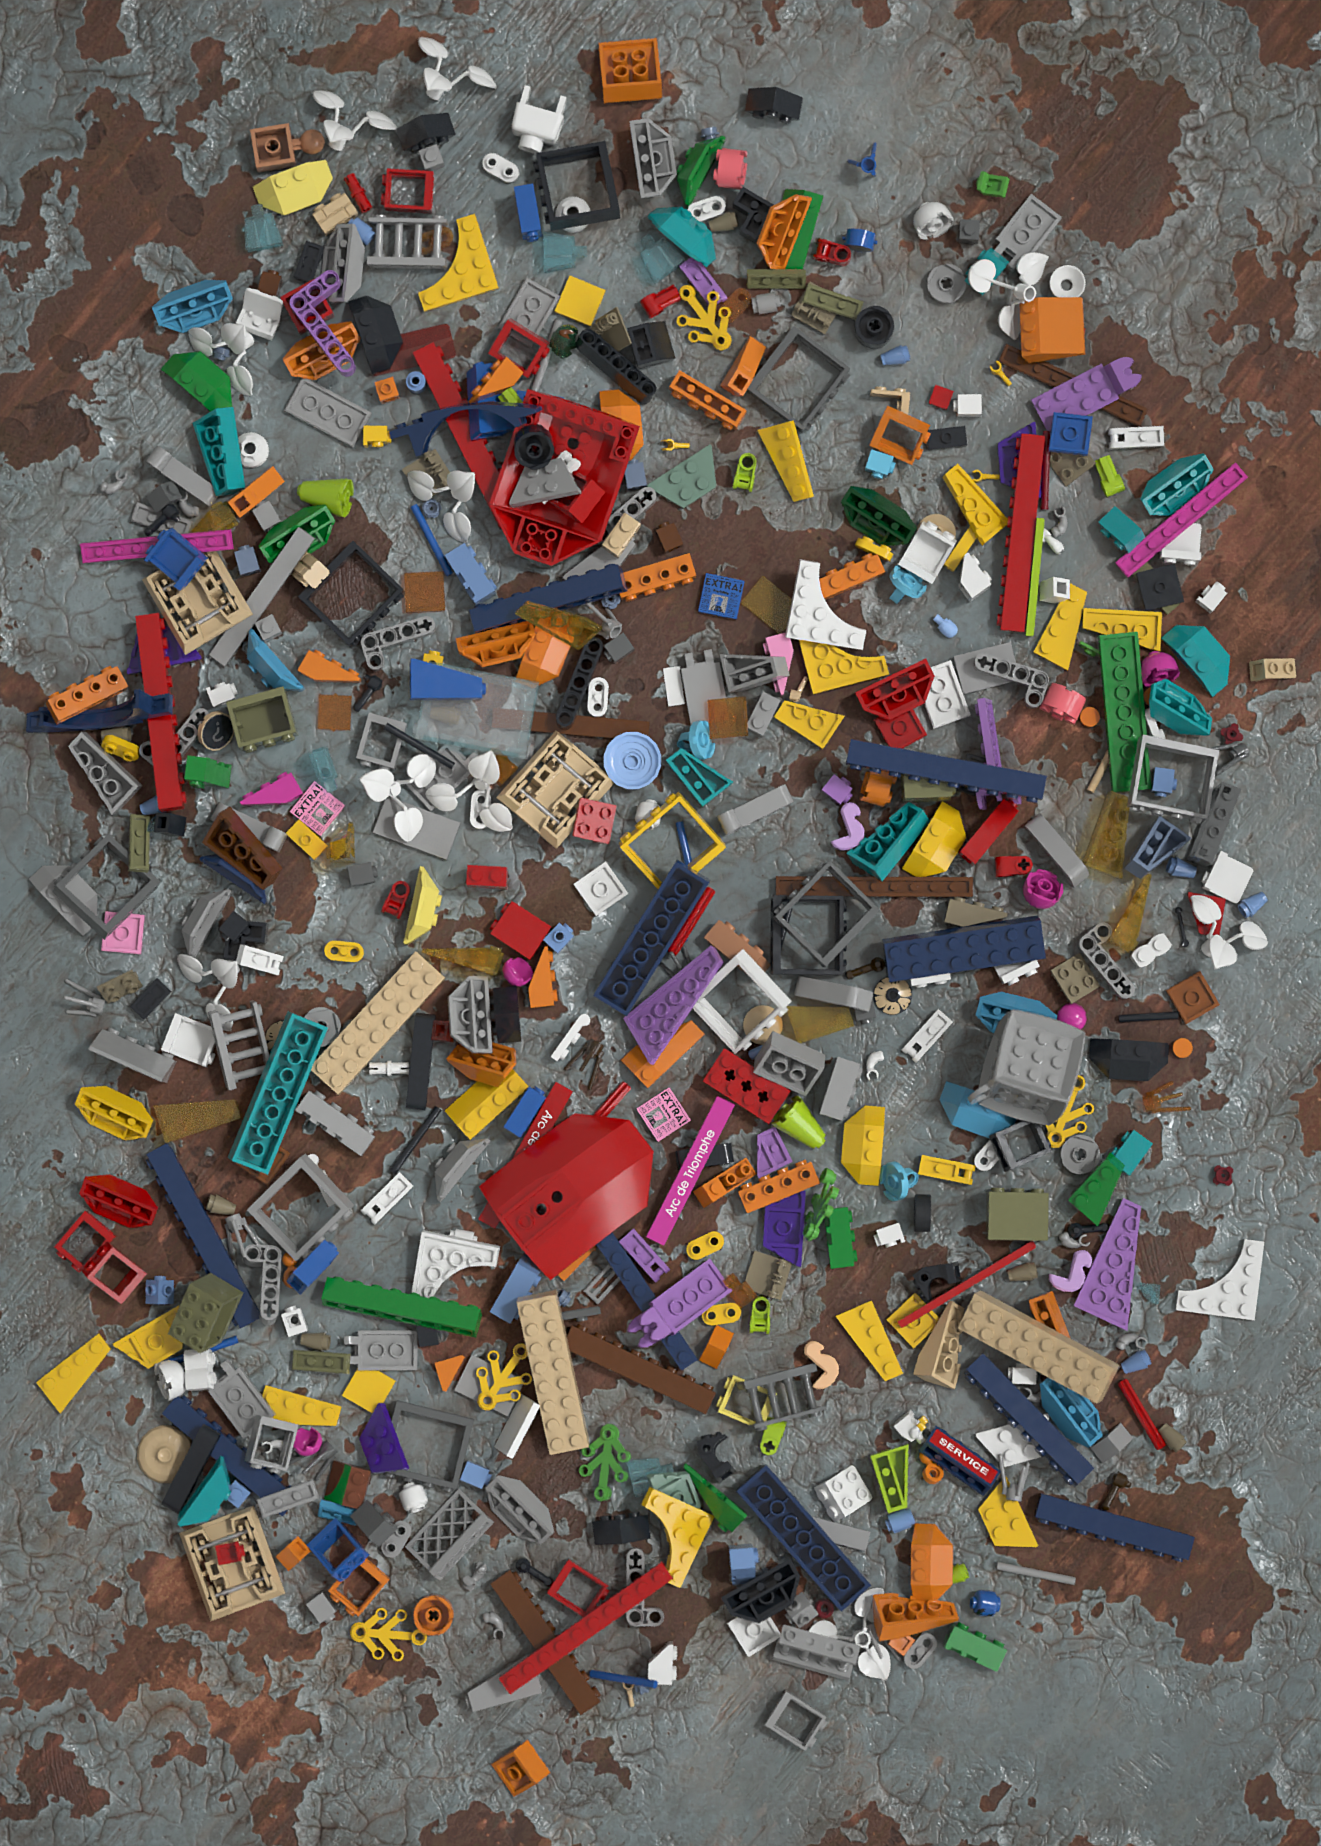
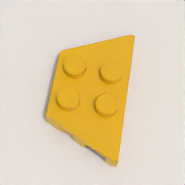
M180 1305L113 1343V1346L148 1369L182 1350L183 1343L168 1334Z
M1006 1476L1007 1488H1009L1010 1483ZM1001 1479L999 1484L978 1508L995 1546L1037 1547L1038 1544L1019 1502L1006 1500V1494H1002L1003 1486Z

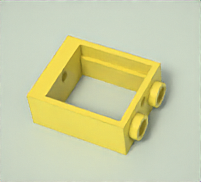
M735 1375L732 1378L728 1377L724 1388L727 1389L724 1397L720 1395L716 1407L719 1408L718 1412L748 1425L756 1423L725 1409L735 1382L745 1381V1379ZM757 1386V1391L767 1394L761 1409L763 1421H765L771 1410L766 1388Z

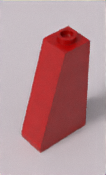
M1003 799L958 855L971 866H974L1019 812L1016 809L1018 805L1014 804L1011 799Z

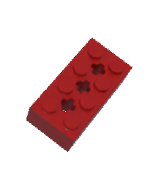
M724 1048L703 1082L765 1123L770 1124L790 1093V1090L753 1073V1066ZM734 1071L735 1079L727 1081L725 1072ZM743 1081L745 1083L747 1081L751 1082V1091H743L741 1083ZM759 1092L762 1094L763 1092L767 1093L766 1097L769 1098L767 1102L763 1101L762 1103L759 1101Z

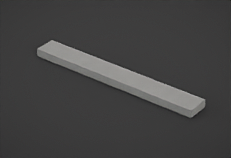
M297 528L246 601L253 615L225 631L209 654L212 658L223 666L229 663L247 637L249 630L254 627L255 622L262 616L315 540L313 536L302 528Z

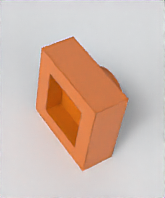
M906 1636L900 1639L889 1640L887 1645L901 1656H904L915 1642V1639L911 1636Z

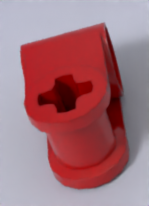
M817 239L818 246L816 253L813 254V259L839 266H845L850 262L851 251L847 246L826 239ZM841 251L846 252L848 255L844 260L837 258V254Z
M1027 856L994 857L996 877L1025 875L1031 871L1033 866L1032 860ZM1022 860H1025V863L1029 864V866L1026 867V870H1022V867H1018V864H1021Z
M404 881L394 883L389 896H387L381 910L382 913L387 912L400 920L411 892L408 883ZM403 884L407 890L404 895L400 896L396 892V887Z

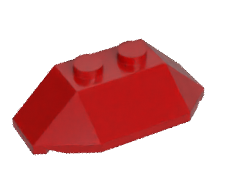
M925 658L855 692L864 711L887 720H892L925 704L935 675Z
M110 1174L86 1176L79 1192L80 1196L85 1199L94 1213L129 1228L152 1225L158 1210L157 1205L147 1190Z

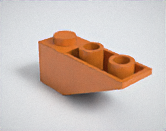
M749 336L720 386L735 397L743 396L755 376L766 346Z
M508 357L501 361L496 360L490 367L492 371L490 373L487 372L480 380L482 384L477 385L471 392L473 396L468 402L471 404L501 394L506 389L514 386L524 372Z
M272 466L226 502L237 517L240 518L285 481Z
M316 649L314 652L308 650L297 670L315 682L360 683L362 681L358 677L359 673L350 668L348 671L341 668V663L334 659L331 662L324 658L325 654Z
M545 946L528 988L531 1008L555 1006L554 1001H558L557 989L553 990L552 982H556L555 971L550 970V962H553L552 950L548 951V946Z
M744 1158L693 1192L702 1207L705 1208L757 1173L748 1159Z

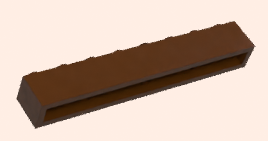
M572 1325L567 1336L571 1352L707 1414L716 1394L713 1391V1386L705 1382L700 1385L695 1382L696 1378L685 1374L683 1377L677 1374V1369L668 1365L666 1368L659 1366L660 1362L651 1357L646 1360L641 1357L642 1353L631 1349L629 1352L623 1349V1344L614 1340L610 1343L605 1340L606 1336L595 1332L594 1335L588 1333V1328L583 1325Z
M509 1569L490 1584L535 1650H537L556 1636L554 1633L556 1628L550 1620H545L543 1617L545 1612L539 1603L537 1605L534 1604L531 1599L534 1596L528 1587L523 1588L520 1583L522 1578L517 1571L512 1572ZM568 1653L548 1669L579 1714L582 1715L601 1702L599 1698L601 1693L596 1686L592 1687L589 1684L588 1680L590 1677L586 1671L578 1668L576 1664L579 1661L575 1655Z

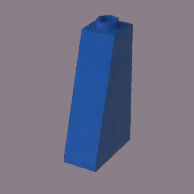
M475 363L472 365L473 368L466 372L468 401L473 396L471 394L473 389L477 385L482 384L480 381L487 372L490 373L492 371L490 368L492 363ZM501 394L477 402H501L498 398ZM469 409L471 440L504 436L513 429L509 421L495 413L481 409Z
M410 659L409 661L410 700H481L482 695H486V683H482V678L418 659Z

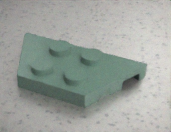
M709 444L649 483L647 487L654 489L656 493L683 509L716 488L712 446Z
M686 1471L646 1475L651 1488L696 1508L701 1507L691 1477Z

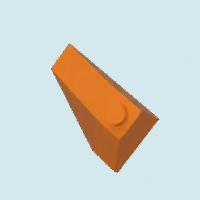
M690 1020L678 1028L654 1065L648 1062L639 1045L635 1046L621 1061L649 1088L705 1034Z

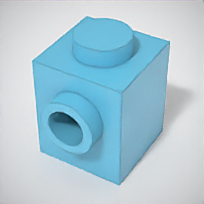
M871 449L865 471L872 473L871 476L878 479L887 478L888 473H893L896 464L892 462L894 456Z

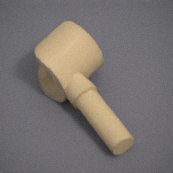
M804 676L797 691L791 689L790 701L798 702L800 700L803 688L809 678Z
M623 1683V1688L627 1691L629 1707H634L632 1690L634 1685L627 1688L625 1683Z

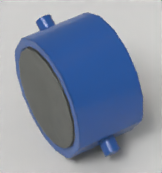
M847 229L846 237L843 236L842 240H845V246L860 252H872L874 244L878 243L875 240V233L862 229Z

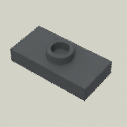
M599 1306L563 1311L562 1317L563 1320L576 1318V1322L588 1320L587 1316L601 1314V1309Z

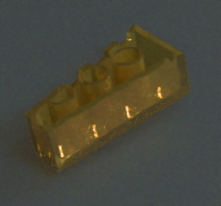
M1108 791L1082 862L1086 868L1116 879H1122L1125 857L1124 849L1127 838L1126 830L1130 808L1127 807L1129 797L1114 791Z
M235 1099L153 1105L165 1143L243 1119Z

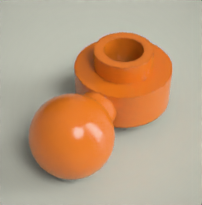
M286 1252L282 1257V1263L287 1267V1270L284 1272L282 1280L285 1286L292 1288L286 1281L297 1269L295 1267L297 1261Z
M920 1452L919 1459L922 1463L926 1464L922 1472L924 1480L929 1484H937L944 1476L943 1469Z

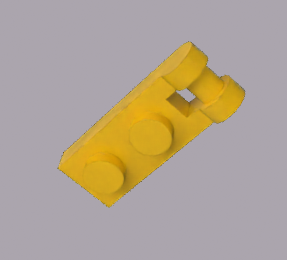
M921 1155L918 1174L972 1185V1172L975 1171L976 1166ZM959 1169L965 1170L964 1177L958 1176Z

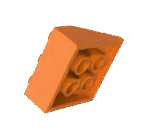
M657 38L599 43L604 103L662 98Z
M1037 297L1030 302L1019 303L1022 357L1028 363L1085 355L1082 297Z

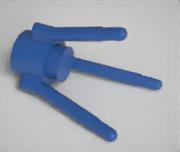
M873 143L870 156L863 157L861 162L849 159L848 163L861 167L864 172L871 173L875 177L876 161L874 158L877 143Z

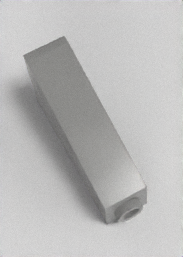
M633 538L619 559L601 546L562 577L563 581L572 575H584L585 572L592 569H604V566L608 564H618L621 567L636 547V543L633 542L635 539Z
M528 1653L470 1689L468 1696H465L467 1707H472V1711L475 1712L542 1693L538 1675L511 1695L498 1679L500 1675L531 1653Z

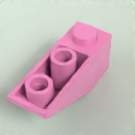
M786 633L767 637L765 639L766 643H763L765 655L785 657L789 671L794 651L791 639L785 637ZM787 677L773 681L775 692H779L780 697L784 695Z

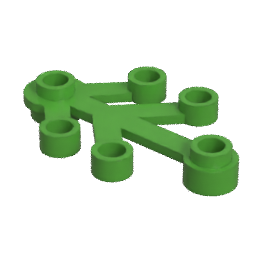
M825 1168L820 1175L819 1181L824 1184L821 1195L815 1193L811 1199L814 1212L809 1211L805 1219L807 1224L803 1229L802 1235L808 1241L817 1238L820 1231L818 1227L825 1216L829 1218L832 1215L834 1208L827 1203L831 1198L836 1199L839 1193L838 1188L834 1186L829 1188V1185L834 1184L837 1175L828 1168Z
M606 1424L602 1427L600 1437L589 1445L590 1454H587V1448L582 1449V1454L585 1457H592L595 1454V1450L604 1444L601 1454L589 1464L582 1465L579 1468L580 1475L588 1477L592 1474L593 1470L601 1465L599 1486L594 1490V1496L598 1501H607L611 1498L612 1491L607 1486L610 1466L615 1472V1480L617 1482H625L628 1479V1473L621 1468L611 1453L613 1446L618 1452L617 1459L620 1462H628L631 1459V1454L625 1450L618 1440L620 1433L613 1424ZM608 1430L611 1432L610 1437L607 1436ZM623 1453L626 1454V1459H625V1460L622 1459V1454H623ZM585 1467H587V1469H588V1473H587V1474L584 1473V1468H585ZM620 1473H623L624 1476L622 1480L619 1478ZM600 1490L603 1491L602 1497L599 1495Z

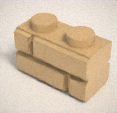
M338 193L330 199V203L327 205L321 204L314 209L313 218L325 236L334 232L337 224H346L352 218L354 219L358 216L357 210L346 193L342 195Z
M624 513L602 544V548L619 559L633 539L634 534L640 529L641 524Z
M306 551L291 575L305 587L310 585L312 588H316L322 582L321 579L324 580L330 573L319 560Z

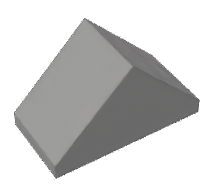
M1119 1423L1091 1446L1090 1449L1104 1463L1119 1453L1133 1437Z

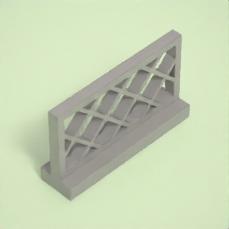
M458 1489L405 1547L435 1578L441 1580L488 1530L494 1521L461 1489ZM461 1495L464 1498V1508H455V1501ZM476 1510L480 1514L474 1521H468V1511ZM456 1511H464V1521L455 1522ZM445 1512H451V1522L441 1523L442 1515ZM455 1525H464V1532L459 1536H454ZM441 1526H451V1535L441 1537ZM431 1527H437V1537H428V1530ZM437 1540V1551H428V1541ZM441 1540H450V1547L447 1550H441ZM418 1541H424L423 1552H416L412 1547ZM437 1554V1561L431 1567L427 1563L428 1555Z

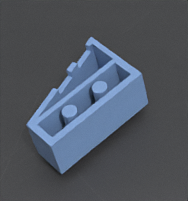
M463 543L444 555L475 606L486 602L496 595V585L492 579L488 580L484 573L487 571L482 563L476 562L474 558L476 553L471 546L467 547Z
M525 1252L490 1310L492 1314L508 1323H511L514 1318L516 1320L519 1318L517 1298L532 1295L529 1292L531 1287L534 1286L536 1288L541 1279L539 1276L541 1270Z
M752 1543L729 1545L732 1585L746 1584L755 1579V1563H759L757 1548H754Z

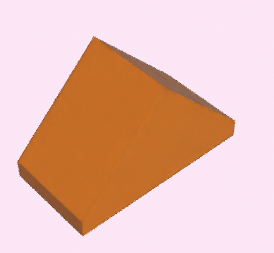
M716 1325L699 1361L717 1369L734 1333Z
M464 1355L434 1363L443 1391L446 1392L465 1358Z

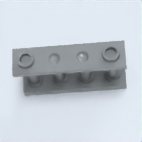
M374 215V218H369V223L376 225L375 254L367 256V265L370 268L447 269L448 261L441 255L442 226L449 227V222L447 219H444V216H432V219L386 218L385 215ZM384 225L395 226V244L392 257H384L383 254ZM403 226H415L414 254L411 257H404L402 254ZM422 226H434L433 255L431 257H423L421 255Z
M254 1000L250 1001V1009L226 1015L219 1014L216 1010L208 1012L225 1086L228 1090L236 1089L238 1080L262 1074L269 1058L260 1018L263 1015L262 1008ZM250 1016L254 1017L256 1027L231 1034L223 1033L222 1026L225 1023ZM258 1035L259 1047L236 1053L228 1052L226 1045L229 1042ZM260 1054L263 1055L265 1065L237 1073L232 1071L231 1064L234 1061Z
M783 1624L780 1639L776 1642L772 1660L849 1681L853 1665L856 1666L860 1646Z

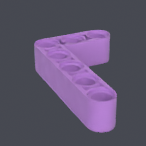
M328 270L295 293L290 299V306L342 376L349 377L356 370L352 357L314 309V307L340 288L341 281L335 271ZM333 277L336 279L334 284H326L328 278ZM314 289L320 290V294L316 297L310 295ZM297 301L304 302V306L302 308L294 307ZM310 316L316 317L315 322L312 324L306 322ZM325 331L328 333L326 338H318L320 332ZM332 347L339 348V352L337 354L329 353ZM345 362L351 363V367L347 370L341 368Z

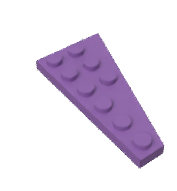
M708 947L623 1018L650 1064H655L724 963L715 947Z
M1122 1198L1073 1306L1128 1331L1141 1206Z

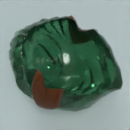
M571 324L562 325L557 328L550 339L549 346L552 348L551 351L561 359H566L572 355L570 350L576 348L575 337L578 334V329Z

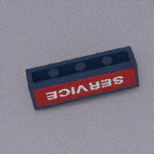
M938 1426L932 1429L918 1450L982 1496L990 1490L1001 1472L992 1463L987 1462L978 1453L970 1450L961 1441L956 1440Z

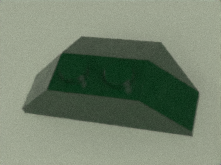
M850 486L841 501L849 524L880 545H907L917 529L906 510L873 489Z

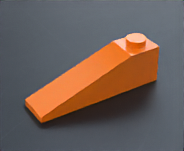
M896 1593L875 1594L872 1596L874 1627L879 1641L900 1639L959 1620L955 1605L952 1602L928 1600L927 1602L917 1600L915 1596H910V1598L898 1597L899 1594Z

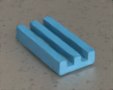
M321 1500L318 1517L330 1520L337 1518L342 1523L356 1525L350 1516L357 1509Z

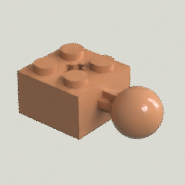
M289 123L250 129L258 173L295 167L297 165L294 151L303 150L305 153L313 155L319 153L325 144L323 135L314 129L305 131L300 138L292 139ZM271 145H275L277 148L275 151L269 150L272 148Z

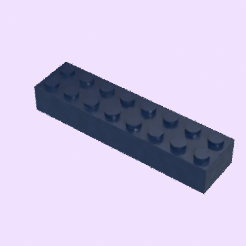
M676 860L593 996L627 1016L711 880L681 861Z
M1038 915L882 939L889 982L1046 959L1042 925Z
M767 1464L736 1489L738 1494L841 1612L871 1586L868 1580Z

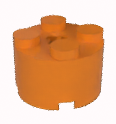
M881 771V774L866 772L860 791L864 796L860 797V801L882 807L890 803L893 792H890L891 785L896 783L897 777L888 776L889 772Z
M430 1594L423 1597L414 1609L415 1625L419 1631L426 1635L435 1636L443 1634L449 1629L454 1618L452 1604L446 1597L439 1594ZM436 1610L438 1612V1619L435 1617L431 1619L429 1611L434 1612Z

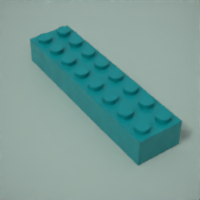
M287 1011L228 1155L230 1160L267 1175L269 1174L328 1027Z

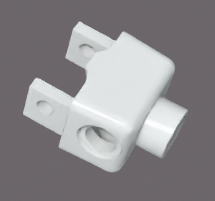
M525 85L521 100L516 103L512 121V132L515 136L521 137L518 148L536 154L541 152L543 144L550 146L556 144L564 123L563 112L567 99L564 96H560L556 113L527 105L531 87Z

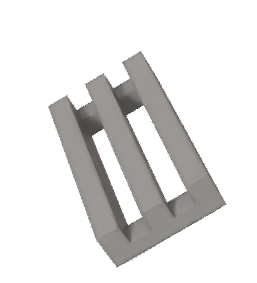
M610 1264L584 1290L597 1304L620 1281L619 1277H617L598 1299L595 1297L616 1274L613 1270L593 1293L589 1291L612 1268Z

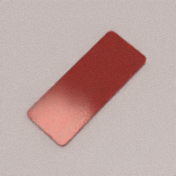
M441 324L401 334L403 344L391 369L373 374V376L418 367L413 352L433 342L436 347L440 345L444 356L441 357L443 361L455 358L456 352L449 325Z

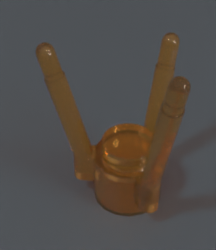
M1170 1081L1151 1092H1147V1096L1142 1097L1146 1112L1151 1111L1152 1114L1157 1112L1190 1111L1191 1107L1158 1108L1161 1106L1160 1102L1183 1096L1182 1092L1161 1098L1155 1095L1173 1085L1174 1081Z

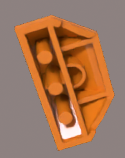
M796 194L770 207L756 243L769 268H786L811 203V197Z
M350 321L327 325L349 355L353 357L357 344L361 339L353 323ZM322 331L318 334V338L324 339L328 333ZM311 335L296 342L283 357V361L293 377L317 380L336 370L335 366ZM332 347L329 353L337 354L339 352V348Z
M619 389L599 391L601 411L640 426L629 459L631 461L644 445L640 405Z
M558 613L538 619L534 628L536 635L525 651L515 679L516 682L535 688L559 677L573 638L563 616Z
M529 620L455 639L460 655L481 667H486L521 658L536 634L533 622Z
M492 1042V1054L471 1053L463 1045L459 1044L446 1060L469 1079L499 1087L516 1065L515 1048Z
M915 1523L911 1543L912 1594L917 1597V1600L927 1602L928 1600H938L953 1585V1544L936 1524Z

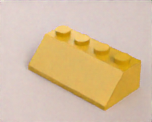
M512 1069L499 1087L477 1081L451 1104L445 1112L462 1132L472 1140L524 1093L529 1086Z

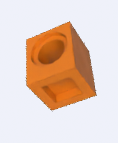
M393 377L374 382L381 405L400 399Z
M297 1536L276 1558L290 1571L311 1550Z

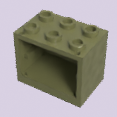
M284 687L226 702L238 748L246 753L254 752L259 746L263 745L265 748L275 746L277 741L282 740L286 743L295 740V736H299L287 691Z
M901 775L902 803L949 801L955 795L956 788L947 787L948 783L940 782L939 785L929 784L927 779L920 778V781L909 780L908 776Z
M991 1188V1192H986V1239L1048 1241L1049 1193H1044V1189H1031V1193L1024 1192V1188H1011V1192H1004V1188Z
M212 1273L191 1282L168 1334L198 1353H202L222 1343L244 1292Z

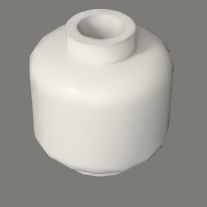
M648 799L646 802L639 803L635 815L636 823L641 819L646 820L650 816V812L659 806L656 801ZM661 817L646 830H653V828L658 827Z
M413 1482L405 1484L403 1490L399 1493L404 1510L410 1511V1513H417L425 1509L428 1499L422 1485H415Z

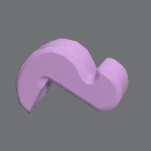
M850 802L844 804L840 811L848 836L830 842L833 848L840 851H847L857 847L864 838V828L855 819V816H860V809L856 804Z
M1085 1250L1076 1251L1073 1255L1067 1278L1048 1273V1280L1051 1285L1058 1290L1066 1292L1080 1289L1085 1281L1083 1266L1090 1268L1092 1264L1091 1255Z

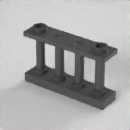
M816 1363L737 1382L738 1390H746V1393L749 1394L756 1422L747 1425L748 1429H755L758 1432L766 1430L767 1425L808 1414L809 1418L821 1415L820 1411L827 1410L826 1406L817 1407L810 1376L811 1372L817 1371ZM799 1376L803 1381L809 1406L807 1410L799 1411L792 1384V1381H794L793 1377ZM780 1380L785 1385L791 1414L781 1416L774 1388L776 1386L775 1382ZM764 1385V1388L767 1389L773 1419L763 1421L756 1393L758 1390L757 1386Z

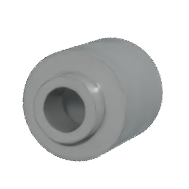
M775 292L756 295V297L752 298L754 313H759L760 315L777 312V307H781L779 295L775 296Z

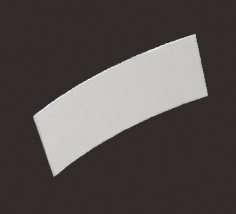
M680 666L663 668L668 706L685 704Z

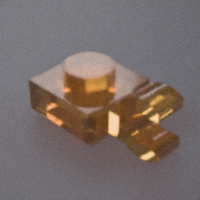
M734 1273L723 1280L724 1284L733 1290L729 1295L740 1309L758 1297L748 1283L744 1281L741 1284Z

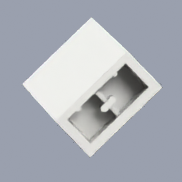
M966 553L962 559L958 587L968 601L971 602L989 589L992 579L985 570L982 572L978 567L980 564L978 559L974 555L970 556L969 553Z
M668 1641L649 1660L648 1679L656 1680L658 1685H672V1680H676V1666H673V1660H677V1646H673V1641Z

